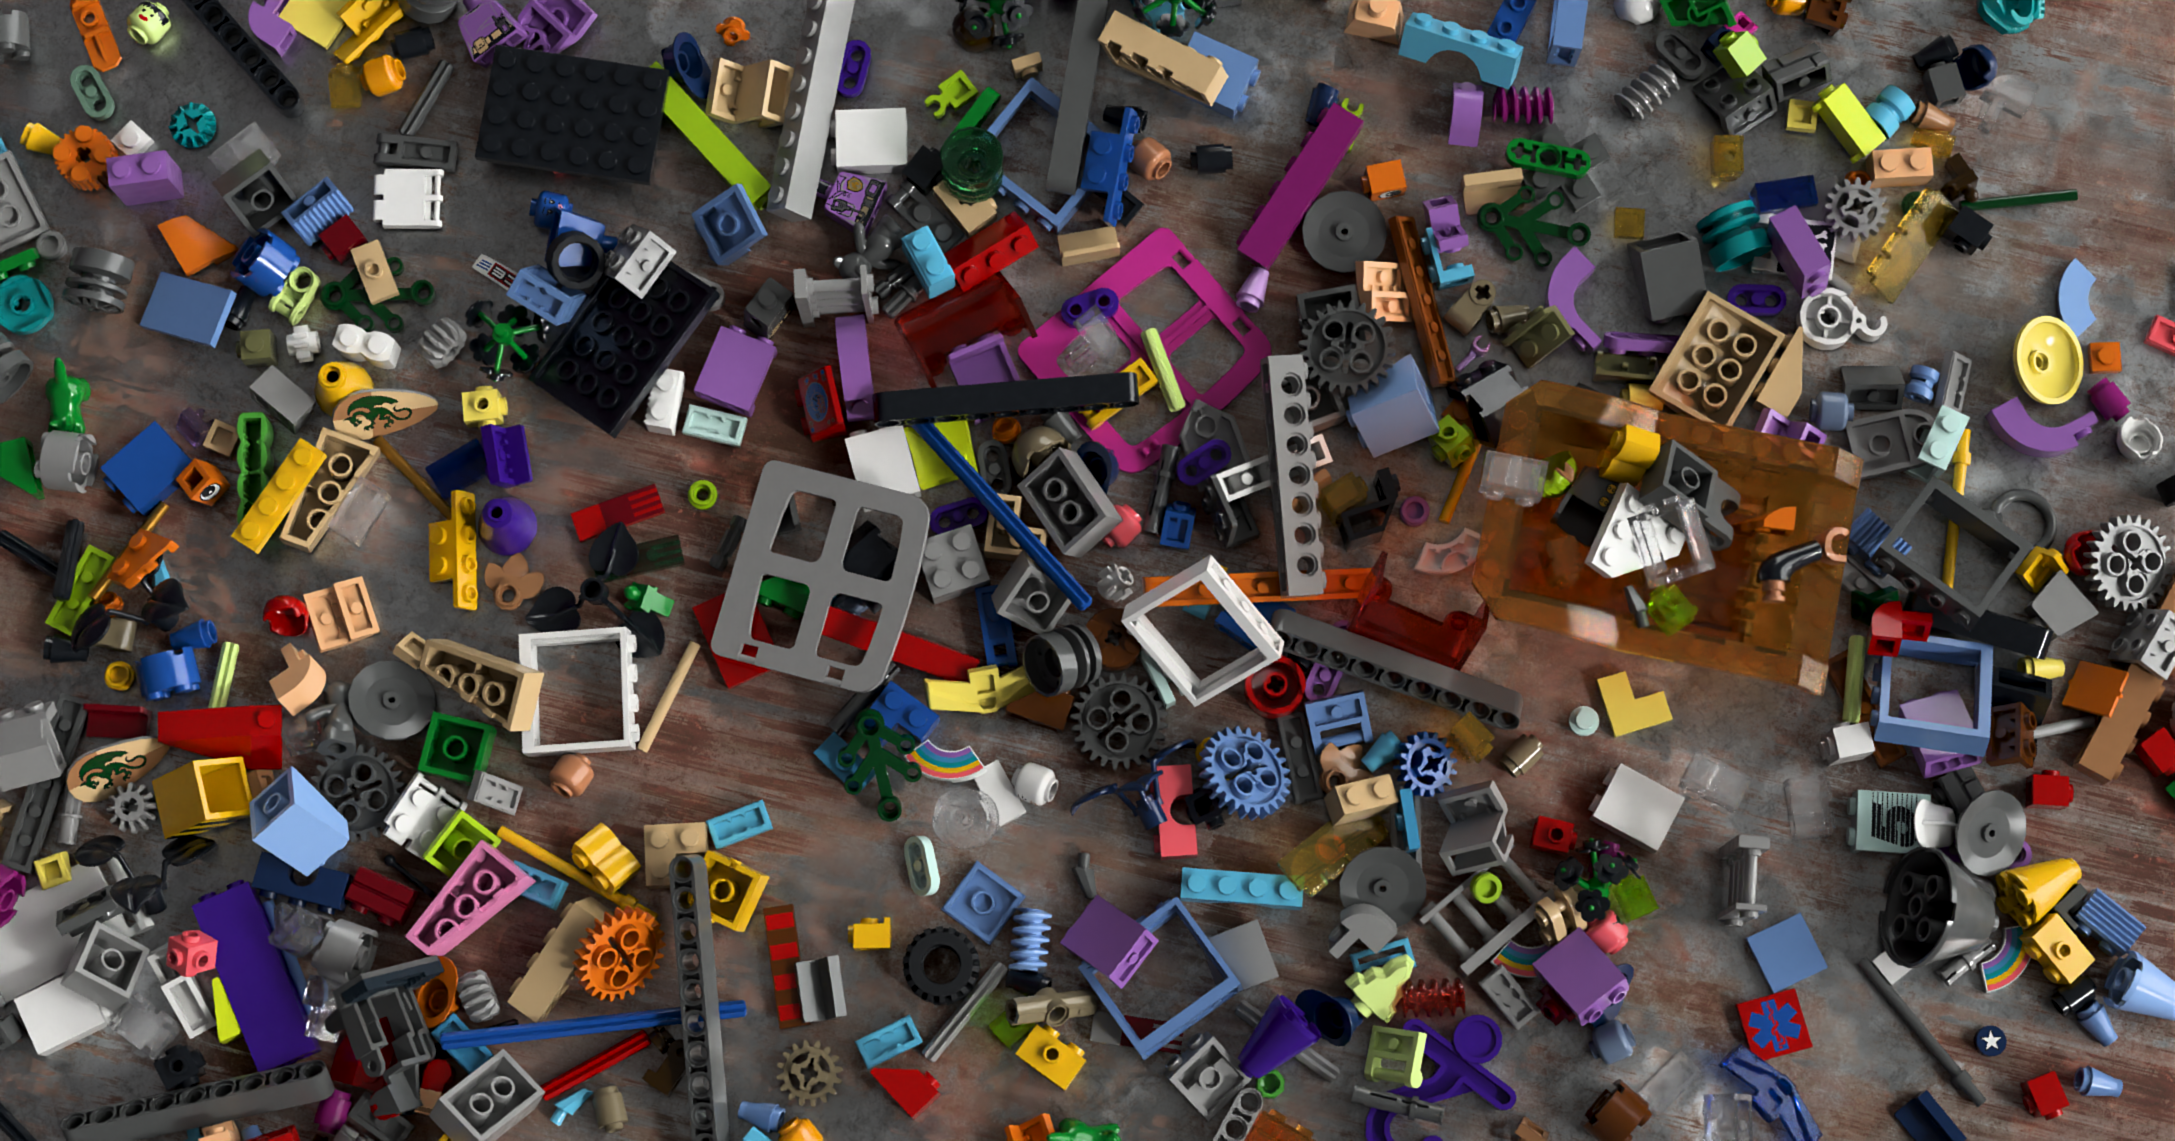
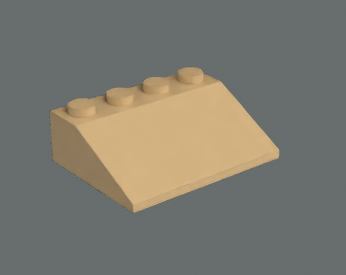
M1707 291L1648 392L1696 428L1723 443L1786 335Z

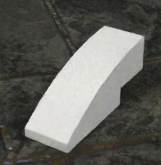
M168 943L149 952L147 960L161 983L162 991L191 1039L216 1026V1018L197 977L181 976L177 971L166 966V954L168 951Z

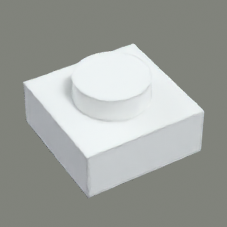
M132 120L110 140L125 155L144 153L154 143L152 138Z

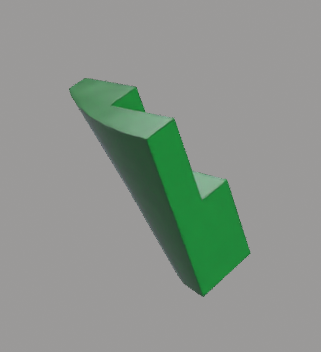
M1659 0L1671 26L1727 24L1728 27L1737 25L1727 0Z

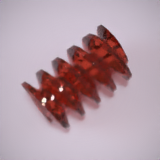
M1460 977L1454 979L1452 986L1448 978H1443L1440 987L1435 978L1430 979L1428 987L1423 979H1419L1416 988H1414L1411 979L1407 980L1402 989L1401 998L1403 1019L1407 1017L1408 1011L1411 1009L1415 1018L1419 1017L1421 1009H1424L1427 1017H1431L1433 1008H1436L1439 1017H1443L1445 1008L1449 1009L1451 1016H1455L1457 1008L1460 1007L1463 1015H1465V991Z

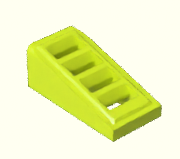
M219 977L212 979L219 1043L228 1044L244 1036L221 979Z

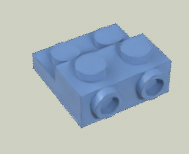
M736 183L691 214L695 221L694 227L697 233L704 238L708 246L707 252L709 257L717 265H730L751 251L749 247L768 235L742 184Z

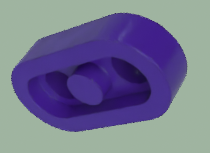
M852 40L846 44L837 88L838 94L844 98H855L863 91L872 59L871 50L864 41ZM854 54H861L862 59L854 61L852 56ZM847 81H853L855 83V85L852 88H846L844 86V84Z
M1738 284L1730 289L1726 296V301L1752 316H1775L1783 310L1787 298L1785 292L1776 285ZM1742 297L1745 300V305H1738L1735 298ZM1765 299H1773L1775 305L1768 306L1765 303Z
M1099 288L1071 297L1062 305V320L1071 328H1081L1109 319L1118 311V296L1111 289ZM1101 298H1107L1110 303L1107 306H1101L1098 301ZM1073 307H1079L1081 313L1073 315L1070 310Z
M1213 439L1180 460L1176 468L1179 481L1187 486H1195L1224 468L1231 460L1230 446L1223 440ZM1212 450L1220 451L1221 458L1219 460L1211 458L1210 453ZM1186 467H1195L1196 475L1193 477L1188 476L1185 471Z
M976 497L940 506L931 513L930 528L935 535L969 524L972 525L973 529H976L986 522L988 510ZM972 509L977 510L979 513L975 519L967 516L968 512ZM943 518L950 520V525L946 528L939 525L940 520Z

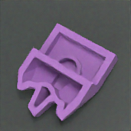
M530 0L518 16V23L526 32L530 33L523 47L524 49L535 51L544 47L543 52L559 54L584 35L598 14L583 0Z

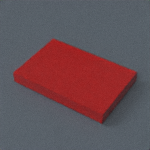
M725 593L692 607L724 681L730 690L772 670L721 657L713 652L711 640L725 597ZM756 605L751 636L754 640L774 645ZM744 644L741 654L756 658L758 647Z

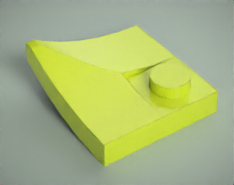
M968 421L934 423L935 427L978 472ZM913 427L904 428L918 483L922 490L959 479Z

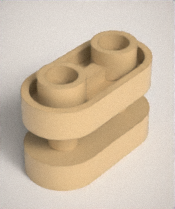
M1571 886L1566 891L1557 888L1554 891L1555 902L1549 897H1544L1535 903L1536 911H1534V916L1541 928L1539 936L1548 947L1551 945L1554 947L1567 937L1566 931L1568 930L1572 933L1579 926L1583 931L1588 928L1587 922L1581 918V912L1575 909L1578 895Z

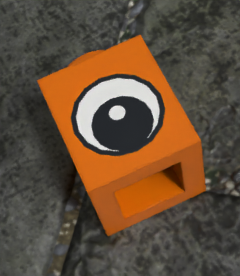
M1401 159L1368 165L1365 168L1364 176L1360 177L1362 191L1364 194L1368 193L1371 201L1405 195L1407 186Z
M194 458L175 479L191 500L211 507L231 486L216 465Z

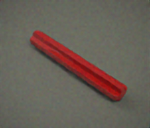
M641 1030L540 1085L545 1091L542 1098L549 1101L651 1044L647 1032Z

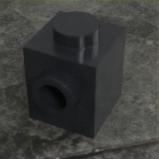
M922 145L902 170L903 181L905 179L908 180L926 197L934 186L947 177L946 157L936 148L928 149Z
M1964 205L1942 236L1952 242L1951 245L1957 251L1972 255L1977 248L1983 251L1993 236L1988 233L1994 224Z

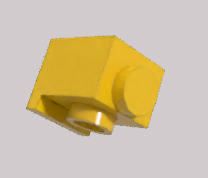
M884 917V923H879L878 918H861L860 924L848 925V943H853L855 951L892 950L891 918Z

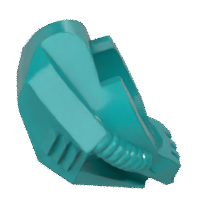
M1976 0L1977 13L1986 23L2002 35L2020 33L2029 28L2033 20L2043 19L2045 14V0Z

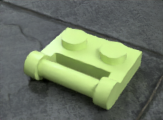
M1373 1025L1364 1069L1366 1080L1372 1082L1385 1080L1404 1083L1405 1086L1410 1088L1420 1087L1423 1079L1420 1069L1427 1034ZM1382 1058L1406 1062L1405 1071L1382 1068Z

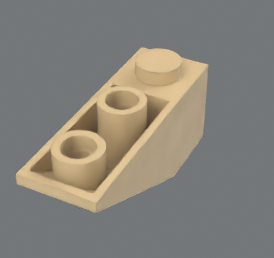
M1801 326L1796 329L1794 334L1788 331L1780 345L1784 349L1780 358L1774 356L1766 369V372L1770 373L1765 383L1759 381L1751 396L1756 399L1751 407L1757 411L1762 412L1763 408H1772L1785 418H1788L1802 394L1803 328Z

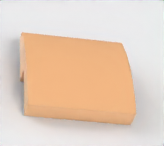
M1355 261L1358 295L1361 305L1363 302L1366 303V312L1369 313L1372 309L1376 308V320L1385 316L1386 321L1413 322V314L1407 292H1405L1400 264L1393 262Z
M362 576L337 582L332 587L303 594L302 596L303 602L309 610V621L320 653L380 633Z

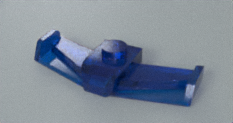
M1742 1044L1732 1049L1718 1064L1719 1067L1725 1068L1755 1090V1093L1748 1099V1102L1767 1123H1771L1779 1117L1793 1141H1818L1823 1136L1796 1090V1085L1786 1074L1776 1070Z

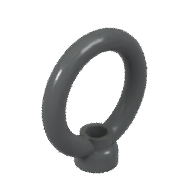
M2028 489L2009 490L1997 497L1990 509L1982 508L2003 523L2001 512L2009 503L2020 500L2035 505L2044 517L2045 531L2042 538L2034 544L2029 553L2035 546L2048 549L2056 537V514L2051 504L2034 491Z

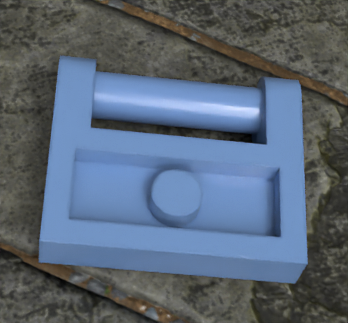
M1362 689L1303 702L1315 755L1321 754L1323 748L1330 742L1336 747L1361 741L1364 744L1373 742L1366 700ZM1360 723L1361 730L1321 738V731Z

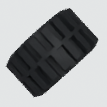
M936 926L934 929L928 928L923 930L922 934H917L913 938L912 943L908 944L906 954L903 957V972L908 985L922 1000L931 1002L934 1005L954 1004L953 1002L961 1001L971 992L979 978L980 961L974 944L964 933H960L951 927L943 928V926ZM938 948H947L953 951L960 962L957 976L945 984L932 982L924 972L926 956Z

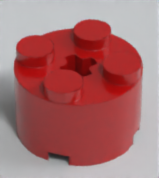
M1281 655L1280 659L1245 679L1244 695L1248 705L1258 716L1269 719L1281 718L1293 713L1299 707L1305 693L1306 680L1304 673L1296 662ZM1271 681H1275L1276 685H1282L1278 693H1274L1273 689H1268Z

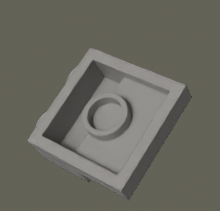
M1206 1031L1203 1035L1197 1033L1192 1036L1187 1043L1189 1048L1181 1056L1176 1054L1166 1062L1165 1067L1167 1070L1163 1075L1209 1122L1252 1078L1247 1077L1239 1069L1237 1061L1214 1036Z

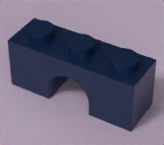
M261 852L251 885L260 890L259 896L274 900L277 899V895L289 897L287 903L300 907H306L307 902L318 905L317 911L335 915L336 910L345 912L348 902L345 899V895L353 882L354 876L320 866L317 878L313 883L308 886H298L294 879L295 868L271 853Z

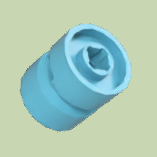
M1887 85L1876 98V102L1870 103L1865 110L1887 139L1884 141H1886L1899 129V123L1906 121L1915 112L1916 107L1905 92L1896 86Z

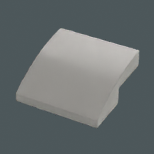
M1258 919L1208 938L1241 983L1243 990L1240 992L1279 977ZM1204 952L1217 986L1225 979Z

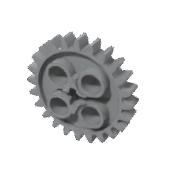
M2140 515L2110 517L2109 522L2100 523L2101 530L2092 531L2096 540L2086 542L2091 548V552L2083 553V556L2089 559V563L2083 565V568L2090 570V574L2085 577V580H2093L2094 584L2089 590L2090 592L2099 591L2097 600L2106 601L2105 607L2107 608L2115 607V611L2126 612L2147 609V604L2156 603L2155 596L2164 595L2160 586L2170 584L2164 577L2165 574L2173 573L2171 569L2166 568V564L2173 561V558L2166 557L2165 554L2171 549V546L2162 545L2166 535H2157L2159 526H2150V519H2141Z

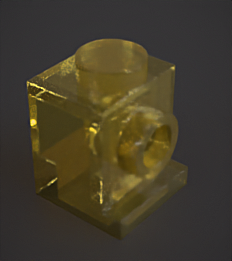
M1714 135L1710 142L1711 178H1719L1720 181L1729 182L1737 180V177H1741L1744 172V135ZM1724 155H1733L1734 160L1728 161Z

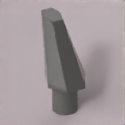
M1632 585L1623 587L1630 614L1634 615L1637 628L1642 629L1650 626L1646 611L1649 610L1647 604Z
M1078 853L1077 867H1073L1072 871L1085 898L1093 900L1097 892L1094 869H1089L1090 854Z

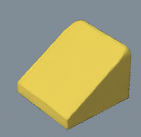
M67 851L33 861L42 890L72 881Z

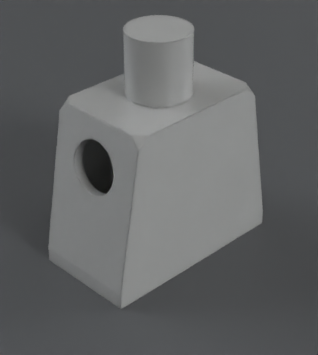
M2059 570L2050 577L2024 608L2025 613L2031 618L2029 623L2054 631L2051 641L2089 621L2099 613L2062 570Z

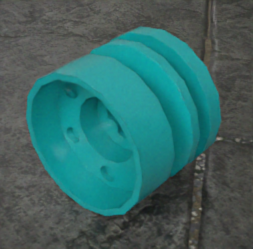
M1744 200L1720 207L1695 225L1699 234H1705L1701 238L1703 244L1717 243L1707 254L1715 272H1724L1753 261L1754 257H1761L1772 249L1773 246L1764 228L1750 229L1760 220L1759 214H1751L1756 208L1752 200Z

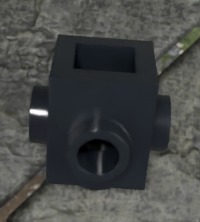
M1201 786L1193 790L1194 794L1184 798L1188 806L1186 808L1187 815L1195 826L1204 829L1208 828V831L1218 829L1224 826V820L1231 818L1232 815L1228 814L1227 805L1221 808L1218 807L1220 801L1218 797L1214 799L1209 798L1213 792L1212 789H1204ZM1213 805L1214 811L1209 812V807Z
M177 1044L165 1051L166 1056L153 1063L168 1091L178 1090L181 1087L196 1086L200 1083L199 1078L206 1074L203 1068L206 1065V1061L198 1048L194 1050L193 1047L188 1045L182 1046V1044Z

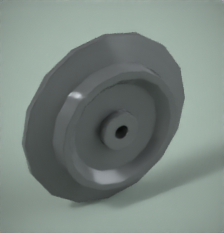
M1347 190L1331 192L1316 200L1306 213L1302 234L1304 246L1315 262L1327 270L1338 273L1356 272L1355 261H1375L1383 251L1387 230L1385 218L1378 206L1366 196Z
M397 660L378 661L364 667L353 679L348 692L349 711L356 724L369 735L386 741L405 740L420 733L431 721L436 706L434 689L426 675L409 664Z
M1996 789L1982 792L1968 803L1959 817L1955 831V846L1961 864L1971 873L1985 877L2001 873L2013 864L2022 850L2026 837V816L2021 803L2010 793Z
M1373 847L1358 853L1346 865L1340 878L1339 897L1344 909L1360 903L1374 905L1387 914L1396 923V926L1399 927L1407 924L1419 913L1426 898V878L1420 864L1407 852L1394 847Z

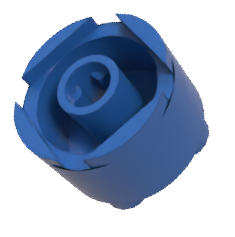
M260 228L257 230L260 235L255 239L249 236L238 249L232 261V264L236 266L235 272L230 270V275L261 297L269 294L275 297L282 291L285 284L283 281L289 272L294 271L299 265L300 257L296 255L294 247L267 228Z
M183 647V651L175 653L174 650H168L140 658L141 661H133L141 696L146 699V702L171 698L170 692L172 691L186 694L200 690L199 683L202 681L193 647Z

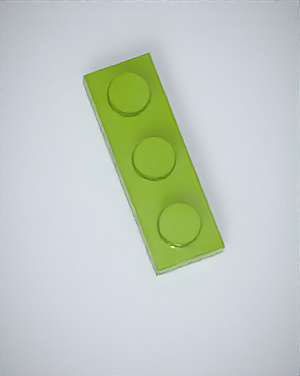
M89 544L77 564L70 600L64 602L57 600L45 623L71 636L78 617L94 603L87 595L116 558Z

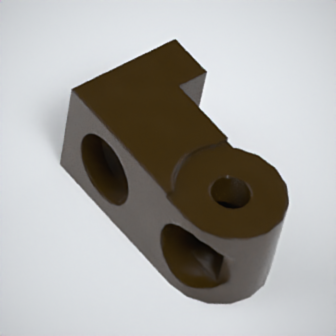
M683 1039L675 1040L669 1045L667 1050L668 1056L656 1073L648 1069L642 1077L645 1082L667 1097L671 1096L686 1074Z

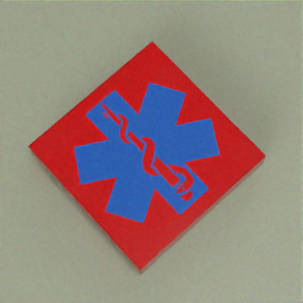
M1795 988L1735 1005L1753 1064L1813 1047Z

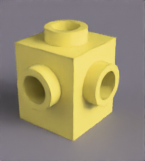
M479 386L475 388V391L461 392L463 419L468 428L478 427L481 430V426L488 424H504L503 415H508L506 397H502L498 389H493L492 386Z

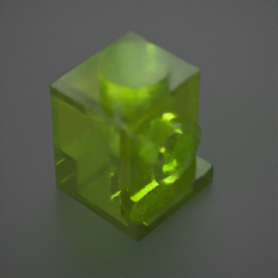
M1664 584L1658 586L1650 593L1651 599L1647 605L1649 607L1648 613L1667 637H1670L1691 623L1699 610L1695 605L1692 606L1675 584L1668 588Z

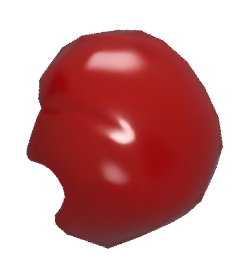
M2096 530L2076 532L2067 539L2064 545V561L2068 569L2076 576H2087L2090 574L2089 569L2083 568V565L2089 563V559L2083 556V553L2091 552V548L2086 542L2096 540L2092 534V531Z
M278 595L266 602L263 609V621H269L270 631L275 634L296 637L304 634L307 630L309 610L303 601L294 596Z

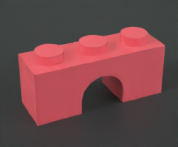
M1191 764L1157 766V771H1163V774L1158 776L1161 799L1164 803L1161 804L1167 821L1159 824V834L1153 835L1154 853H1160L1161 860L1197 858L1195 824H1179L1172 818L1170 808L1175 801L1193 794ZM1152 781V782L1150 783V785H1149V786H1150V793H1154V787H1153V781Z

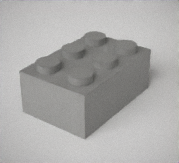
M1059 447L1017 485L1064 555L1082 558L1123 521L1075 451Z
M502 1049L441 1096L429 1117L452 1141H496L535 1110L545 1091Z

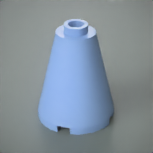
M2128 950L2127 954L2129 956L2125 959L2119 957L2106 978L2104 988L2108 989L2109 993L2108 997L2103 996L2105 1004L2114 1009L2175 1021V981L2140 953Z

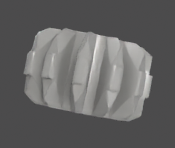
M448 317L438 319L434 325H430L429 329L424 332L423 337L418 342L417 352L430 366L432 365L436 369L445 367L450 361L454 360L456 355L460 354L459 351L465 346L467 334L454 320Z
M129 782L127 791L123 787L118 786L116 789L119 796H109L108 799L114 802V806L107 807L106 812L114 814L109 821L113 825L119 824V831L125 832L129 828L132 834H137L139 825L144 830H148L149 824L147 820H157V816L151 813L152 810L158 809L157 803L152 802L155 799V794L152 791L147 793L148 787L141 784L137 788L135 783ZM130 804L136 805L138 810L136 812L130 811L128 806Z
M479 969L474 972L465 973L464 976L458 978L457 991L462 1006L471 1021L475 1023L485 1022L500 1013L498 996L486 972Z

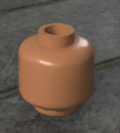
M1146 137L1132 143L1134 145V157L1131 163L1128 162L1132 170L1147 181L1161 179L1169 172L1172 165L1171 152L1152 137Z
M576 753L575 755L563 754L549 773L552 790L566 799H570L571 796H581L594 777L593 769L590 767L591 761L581 753Z

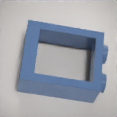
M1554 0L1546 63L1575 67L1583 45L1588 0Z
M540 264L520 269L506 293L508 297L556 326L571 321L589 294L581 289H569L565 286L558 289V282Z

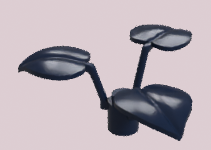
M1193 739L1182 740L1154 754L1146 760L1147 763H1150L1151 773L1141 776L1137 781L1126 783L1120 788L1117 787V783L1109 784L1083 795L1072 804L1070 809L1071 815L1073 816L1077 809L1086 801L1100 795L1116 794L1132 810L1135 817L1139 815L1145 830L1166 822L1167 818L1161 807V804L1164 803L1161 799L1158 776L1162 775L1163 771H1157V764L1173 751L1184 748L1196 749L1195 741ZM1152 781H1153L1155 799H1154V797H1153L1152 794L1146 796V794H1145V792H1144V791H1147V789H1148V787H1149V785H1150V783H1151ZM1138 791L1141 797L1140 800L1136 801L1138 807L1123 792Z

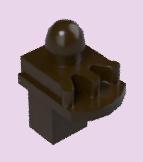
M1957 153L1946 159L1944 167L1952 177V180L1943 185L1940 194L1944 198L1948 197L1951 202L1964 195V199L1967 202L1975 203L1979 198L1978 191L1976 190L1979 178L1974 170L1970 169L1960 153Z

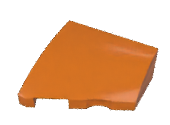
M187 215L175 217L157 225L188 277L212 263L216 265L234 256L238 251L236 245Z
M1796 507L1780 508L1732 524L1731 526L1734 529L1733 536L1754 538L1758 532L1789 536L1794 531Z

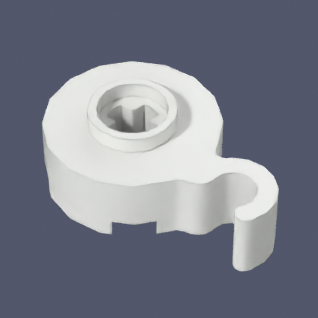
M1826 288L1821 294L1814 297L1809 295L1803 301L1796 315V328L1799 326L1803 328V340L1809 346L1819 350H1834L1844 345L1853 334H1856L1861 340L1866 342L1878 340L1887 328V318L1882 316L1875 324L1876 330H1871L1866 325V316L1858 311V308L1854 306L1844 291ZM1825 313L1829 314V319L1834 320V323L1827 325L1821 318Z

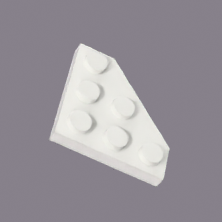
M1629 483L1619 484L1584 561L1585 564L1604 578H1614L1678 556L1688 535L1638 500L1640 491Z

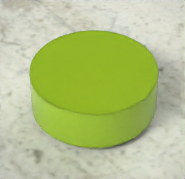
M1480 872L1472 878L1470 892L1476 900L1488 904L1499 898L1502 892V884L1500 879L1494 874Z

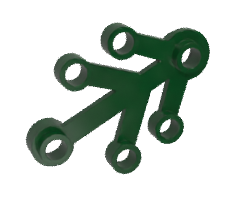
M1528 185L1522 186L1517 194L1502 204L1486 203L1478 210V225L1484 231L1495 233L1505 248L1506 258L1510 261H1518L1523 256V248L1521 245L1514 243L1505 226L1518 230L1534 254V262L1539 267L1548 266L1552 261V254L1547 249H1544L1534 232L1565 238L1572 246L1576 247L1584 246L1591 237V231L1584 223L1578 222L1567 227L1537 220L1550 210H1557L1562 207L1564 196L1557 191L1551 192L1546 200L1520 217L1508 215V213L1520 204H1529L1534 200L1535 190ZM1527 189L1531 192L1532 196L1529 200L1522 199V190ZM1553 195H1557L1560 198V204L1557 206H1553L1550 203V197ZM1489 212L1495 213L1497 216L1496 222L1489 223L1486 220V214ZM1573 231H1582L1583 239L1580 241L1575 240L1572 236ZM1511 247L1519 249L1520 254L1518 257L1513 258L1509 255ZM1540 253L1548 255L1547 263L1542 264L1538 261Z
M398 257L387 259L389 267L394 262L400 264L396 271H391L392 275H401L404 271L403 262ZM357 266L341 282L333 281L327 283L322 288L320 293L322 304L331 311L342 310L356 326L360 327L361 322L364 320L370 321V326L364 329L366 332L374 330V321L370 316L362 315L350 302H364L385 322L386 328L391 333L396 334L403 330V319L399 315L393 314L381 302L372 305L365 287L363 289H352L361 279ZM418 280L413 283L411 288H398L400 295L385 301L414 300L419 305H428L435 299L436 292L429 281ZM422 290L429 291L428 297L424 299L419 297V293ZM340 293L341 297L338 301H332V294ZM392 320H399L400 323L398 327H390V322Z
M864 709L857 714L854 721V727L857 732L849 744L838 751V762L843 767L852 766L856 761V753L866 740L869 752L855 773L846 777L844 788L851 795L860 793L864 780L874 767L881 796L878 802V815L882 820L892 822L900 817L902 804L898 797L893 796L886 765L904 775V778L909 782L918 781L921 778L922 769L917 762L907 763L882 748L880 738L897 746L898 751L904 755L914 751L915 739L909 734L900 735L885 726L884 717L879 711ZM866 719H873L875 724L869 727L864 724V721ZM907 740L912 745L909 748H903L900 745L901 742ZM844 753H849L852 755V759L846 761L841 756ZM911 768H914L918 771V773L914 776H911L907 773V771ZM850 781H857L859 786L851 788L848 786V783ZM887 802H892L895 804V807L889 810L884 805Z

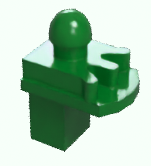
M632 582V585L625 587L623 592L624 596L629 599L624 604L629 610L649 613L650 611L663 617H669L675 601L657 593L658 588L655 586L638 584L636 582Z

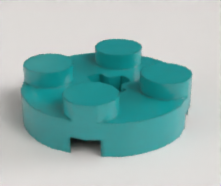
M16 275L0 284V325L13 334L28 335L41 330L54 317L53 296L42 281L27 275ZM21 298L25 301H30L28 309L24 312L16 310V307L20 305L19 300Z

